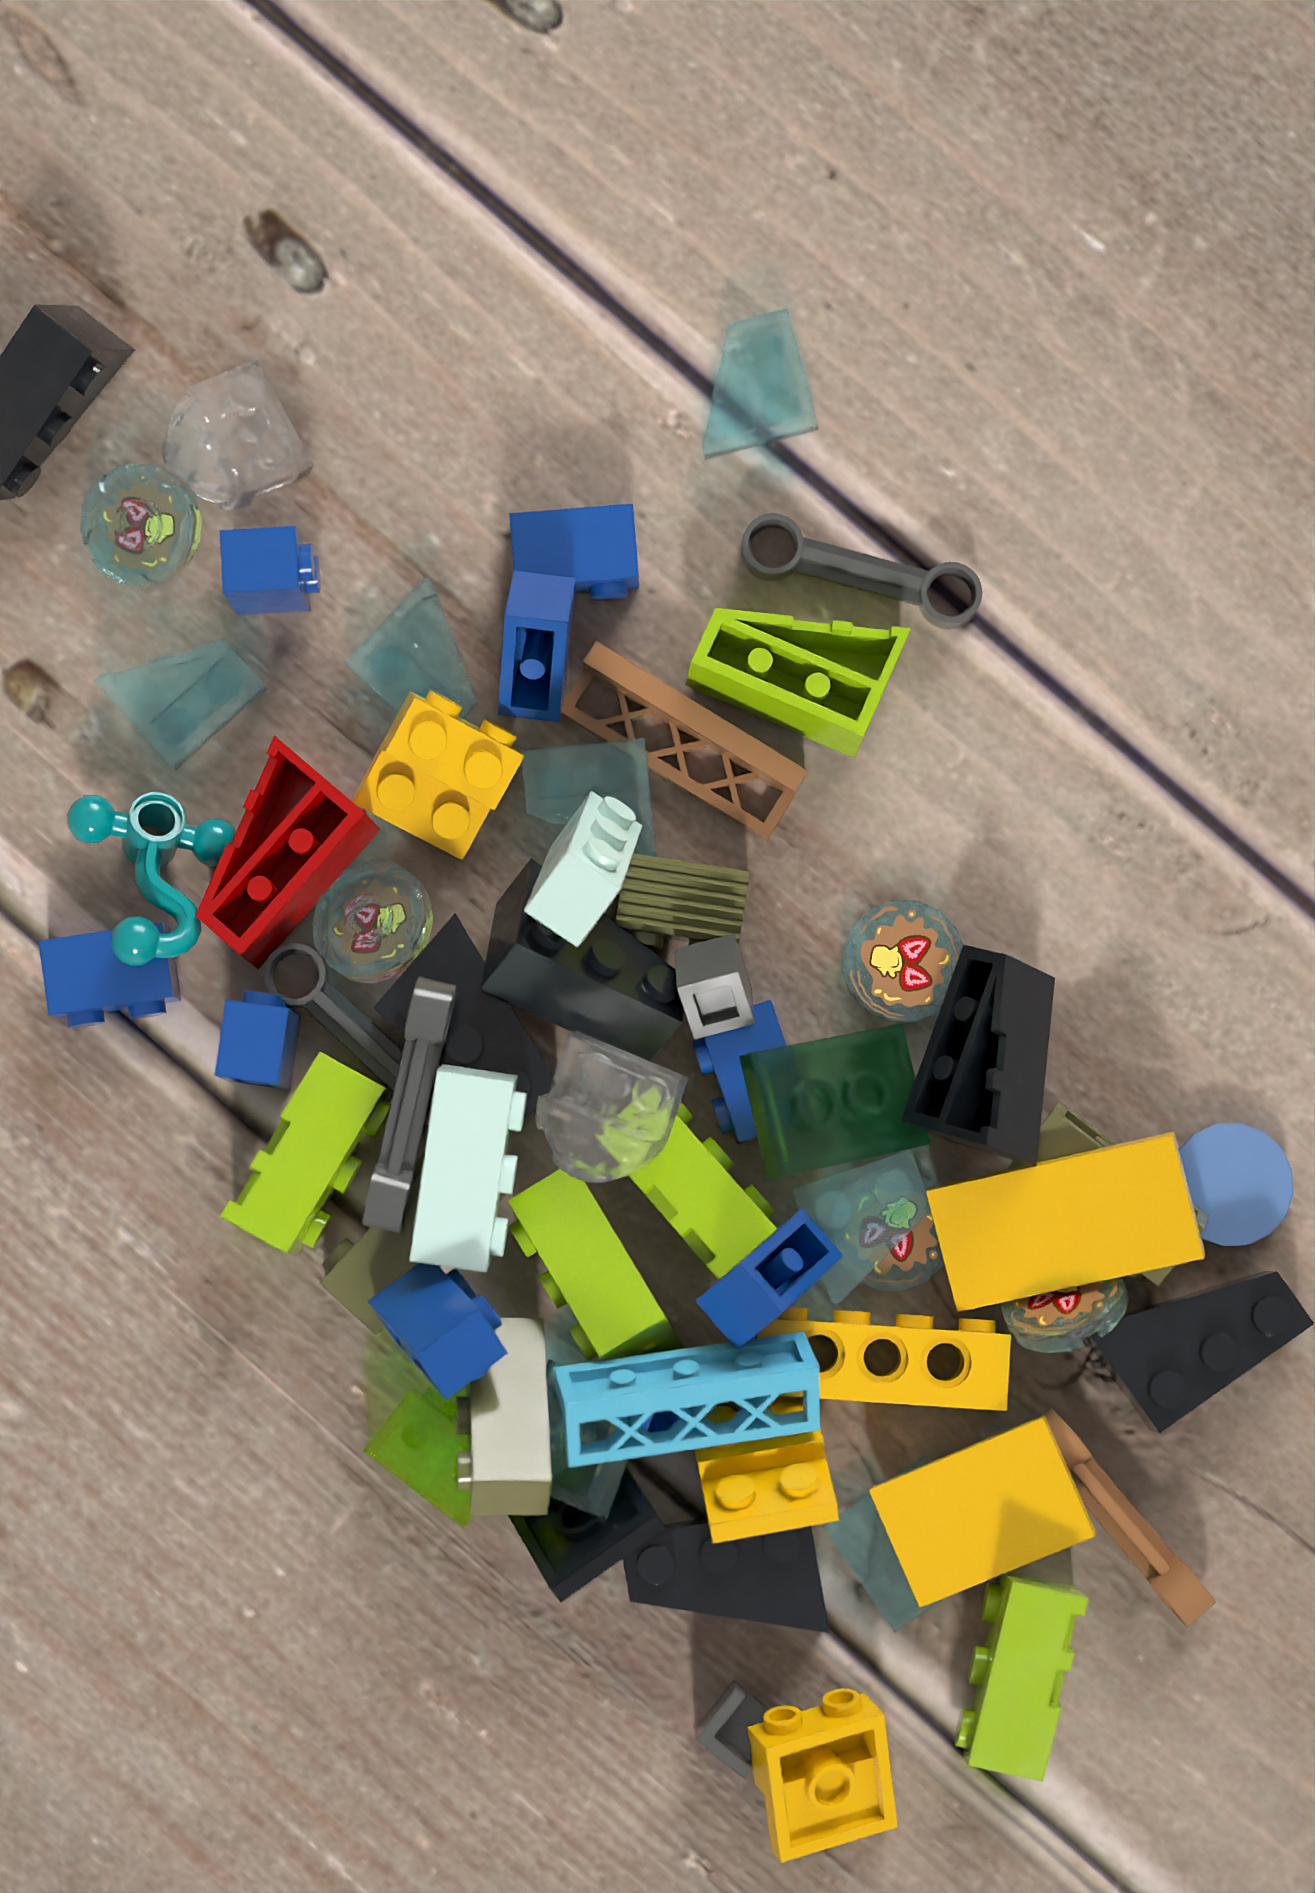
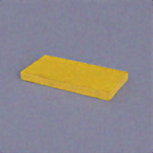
M1174 1132L1038 1162L1037 1167L1024 1165L932 1186L926 1190L957 1312L1200 1260L1205 1257V1250Z

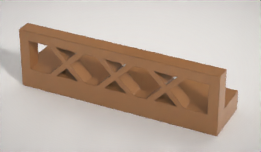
M596 641L583 661L584 669L563 701L561 715L768 841L804 783L808 770ZM594 678L617 692L621 715L596 720L576 708ZM625 697L644 709L629 712ZM657 716L669 724L674 747L648 752L636 744L631 722ZM624 723L627 738L609 727ZM678 730L696 741L681 745ZM705 748L716 752L722 758L726 779L706 784H700L688 775L684 753ZM676 755L680 771L661 759ZM730 762L747 771L748 774L734 777ZM761 780L781 792L780 797L764 822L741 809L736 785ZM728 787L732 803L713 791Z

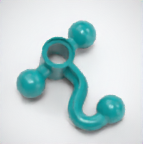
M149 792L141 795L133 802L129 814L115 811L107 799L98 795H84L74 801L67 813L68 828L74 837L87 844L99 843L110 835L122 837V850L126 858L135 865V883L141 895L152 905L171 915L177 923L176 929L173 932L159 933V930L152 921L141 916L128 917L118 923L111 934L113 953L121 962L130 966L144 965L154 957L175 958L187 953L197 943L202 931L201 921L195 916L198 909L188 897L160 878V868L173 860L177 848L190 850L200 863L209 867H217L226 844H231L236 833L234 827L229 822L220 818L207 819L197 827L186 825L185 812L181 804L172 796L162 792ZM154 826L161 829L166 835L153 836L146 833L141 827Z

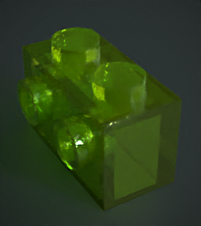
M430 1386L424 1394L412 1388L363 1451L464 1529L474 1515L469 1513V1490H457L456 1465L457 1451L468 1450L467 1435L455 1434V1419L453 1418L455 1416V1404L449 1399H445Z

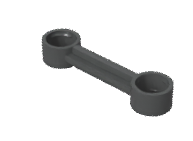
M769 513L757 517L748 525L743 535L741 547L742 560L749 572L759 579L778 581L795 572L919 606L924 618L938 628L956 629L964 626L974 617L982 600L981 582L976 573L964 564L946 562L927 571L805 538L798 525L789 517L781 514ZM766 528H780L786 531L795 543L794 551L796 554L793 555L792 560L778 568H768L760 564L752 555L750 548L753 537L759 531ZM944 575H953L963 580L971 592V605L969 608L955 616H944L936 612L930 605L927 597V588L930 587L934 579Z
M288 943L275 949L267 958L263 970L264 983L269 993L281 996V999L286 1000L287 1006L303 1007L393 1092L403 1050L329 981L327 965L313 948L301 943ZM292 954H303L314 961L318 971L317 982L312 992L297 999L290 998L283 993H279L274 984V970L277 963ZM425 1124L423 1133L428 1134L429 1125Z
M419 977L416 982L408 1012L404 1036L405 1042L378 1162L372 1175L365 1203L363 1225L401 1233L413 1190L416 1162L442 1047L447 1037L455 1004L457 985Z

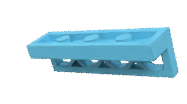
M804 1332L750 1339L738 1350L731 1342L554 1367L555 1391L563 1413L565 1457L569 1468L820 1430L819 1365ZM803 1390V1411L776 1415L767 1408L780 1394ZM734 1401L743 1407L730 1422L714 1424L704 1417L720 1402ZM671 1410L680 1416L667 1431L651 1433L641 1426L654 1412ZM607 1419L617 1426L605 1440L580 1444L579 1423Z

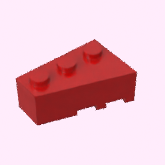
M275 735L267 750L269 758L255 790L250 789L243 805L245 813L231 844H226L195 915L257 969L265 963L269 955L279 947L381 830L361 808Z

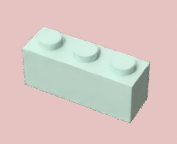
M591 791L550 847L524 911L578 947L621 889L642 825L635 821L636 817L632 810L613 797L606 796L603 799Z
M442 1064L437 1070L410 1261L486 1272L492 1255L503 1257L509 1219L497 1217L500 1194H512L518 1159V1156L506 1154L510 1130H522L527 1093L515 1092L518 1075Z

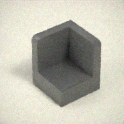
M735 933L680 947L675 950L677 990L694 1039L755 1024L752 986Z
M733 1680L696 1726L695 1739L742 1778L746 1779L753 1770L747 1727L763 1723V1716L770 1708Z

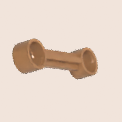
M1052 1408L1049 1409L1044 1415L1084 1506L1142 1573L1162 1601L1188 1628L1216 1604L1215 1599L1193 1572L1172 1552L1101 1468L1073 1430Z

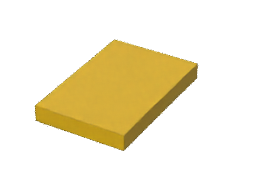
M1045 1415L877 1484L869 1489L920 1608L1088 1540L1096 1535L1095 1528Z

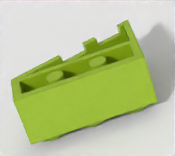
M715 608L690 662L685 685L855 759L911 628L892 626L890 630L855 627L852 626V622L833 620L832 624L797 621L793 620L794 616Z
M319 1051L279 1119L281 1122L265 1151L259 1150L249 1169L253 1172L237 1201L229 1200L219 1217L286 1254H299L304 1244L314 1249L332 1216L323 1210L334 1190L336 1189L344 1194L362 1164V1160L354 1157V1154L365 1135H368L375 1139L387 1120L390 1104L384 1101L390 1090Z
M651 1086L594 1136L704 1265L720 1280L777 1230L768 1219L775 1211L752 1184L743 1190L727 1171L735 1164L712 1137H708L701 1143L685 1125L693 1118V1115L670 1089L660 1096Z
M570 1162L508 1200L518 1220L508 1226L527 1258L536 1252L539 1253L548 1271L538 1277L557 1309L567 1303L569 1304L579 1321L569 1330L588 1361L598 1355L601 1360L685 1349L573 1162Z
M1012 1572L999 1575L997 1584L987 1583L980 1613V1620L989 1622L985 1646H974L968 1670V1683L977 1685L972 1710L961 1709L955 1735V1746L964 1748L962 1757L968 1766L1043 1782L1061 1712V1704H1058L1064 1672H1071L1075 1656V1649L1069 1648L1076 1615L1085 1616L1089 1600L1076 1587Z

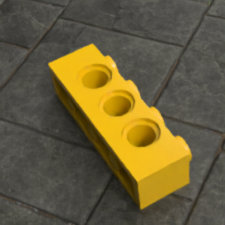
M788 1307L781 1315L755 1335V1338L804 1332L807 1339L814 1335H825L830 1338L835 1346L836 1355L833 1363L828 1368L819 1371L820 1399L1007 1411L1011 1335L996 1333V1320L959 1318L958 1330L934 1329V1316L896 1314L895 1326L870 1324L871 1312L833 1310V1322L808 1320V1308ZM877 1339L889 1340L894 1344L898 1353L896 1366L892 1371L884 1375L870 1373L864 1364L866 1347ZM941 1343L953 1345L960 1356V1365L957 1372L947 1379H936L927 1368V1356L930 1350ZM803 1390L782 1393L779 1396L803 1397Z

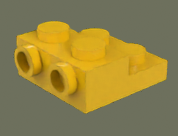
M429 690L426 698H423L410 691L351 800L358 807L463 860L490 809L495 810L524 755L519 748L513 746L517 736L504 727L484 719L479 728L460 718L459 714L463 707L442 694Z
M778 1396L767 1408L776 1415L803 1411V1400H798L795 1397ZM718 1406L712 1408L704 1417L714 1424L730 1422L740 1411L737 1412L728 1406ZM821 1428L819 1431L694 1449L713 1543L839 1521L837 1501L826 1461Z
M847 1688L835 1689L823 1696V1705L804 1711L794 1706H777L765 1712L763 1723L747 1727L754 1782L765 1798L771 1851L781 1863L898 1827L885 1716L865 1693L859 1694L856 1690Z

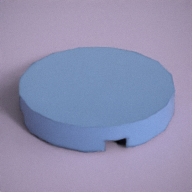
M1242 1123L1213 1124L1192 1134L1178 1148L1192 1203L1209 1216L1206 1227L1200 1234L1203 1241L1217 1246L1249 1245L1270 1235L1286 1217L1293 1197L1292 1168L1282 1148L1264 1131Z

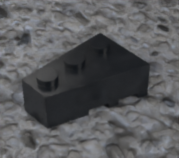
M34 304L0 355V500L14 499L16 496L18 498L22 497L33 487L40 476V466L66 438L74 424L135 351L134 348L80 306Z
M531 858L496 903L480 989L638 1064L646 1066L683 1023L684 1008L677 990L676 969L603 913L578 947L524 911L542 869V866Z
M455 913L375 1004L373 1009L405 1036L408 1012L419 977L457 985L455 1004L447 1037L442 1047L439 1066L441 1067L442 1064L518 1075L515 1092L527 1093L523 1129L559 1086L509 1002L480 989L485 962Z
M963 944L901 1121L947 1141L1037 1167L1055 977L1007 954Z
M1263 1271L1098 1322L1095 1321L1078 1326L1077 1328L1148 1429L1161 1433L1315 1323L1278 1271Z
M708 1517L664 1524L666 1529L623 1558L630 1602L830 1633L811 1526L713 1543Z

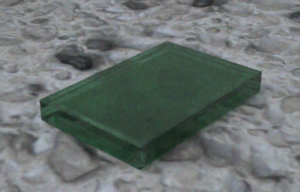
M903 1023L739 1056L767 1180L931 1144L928 1132L901 1121L916 1079Z

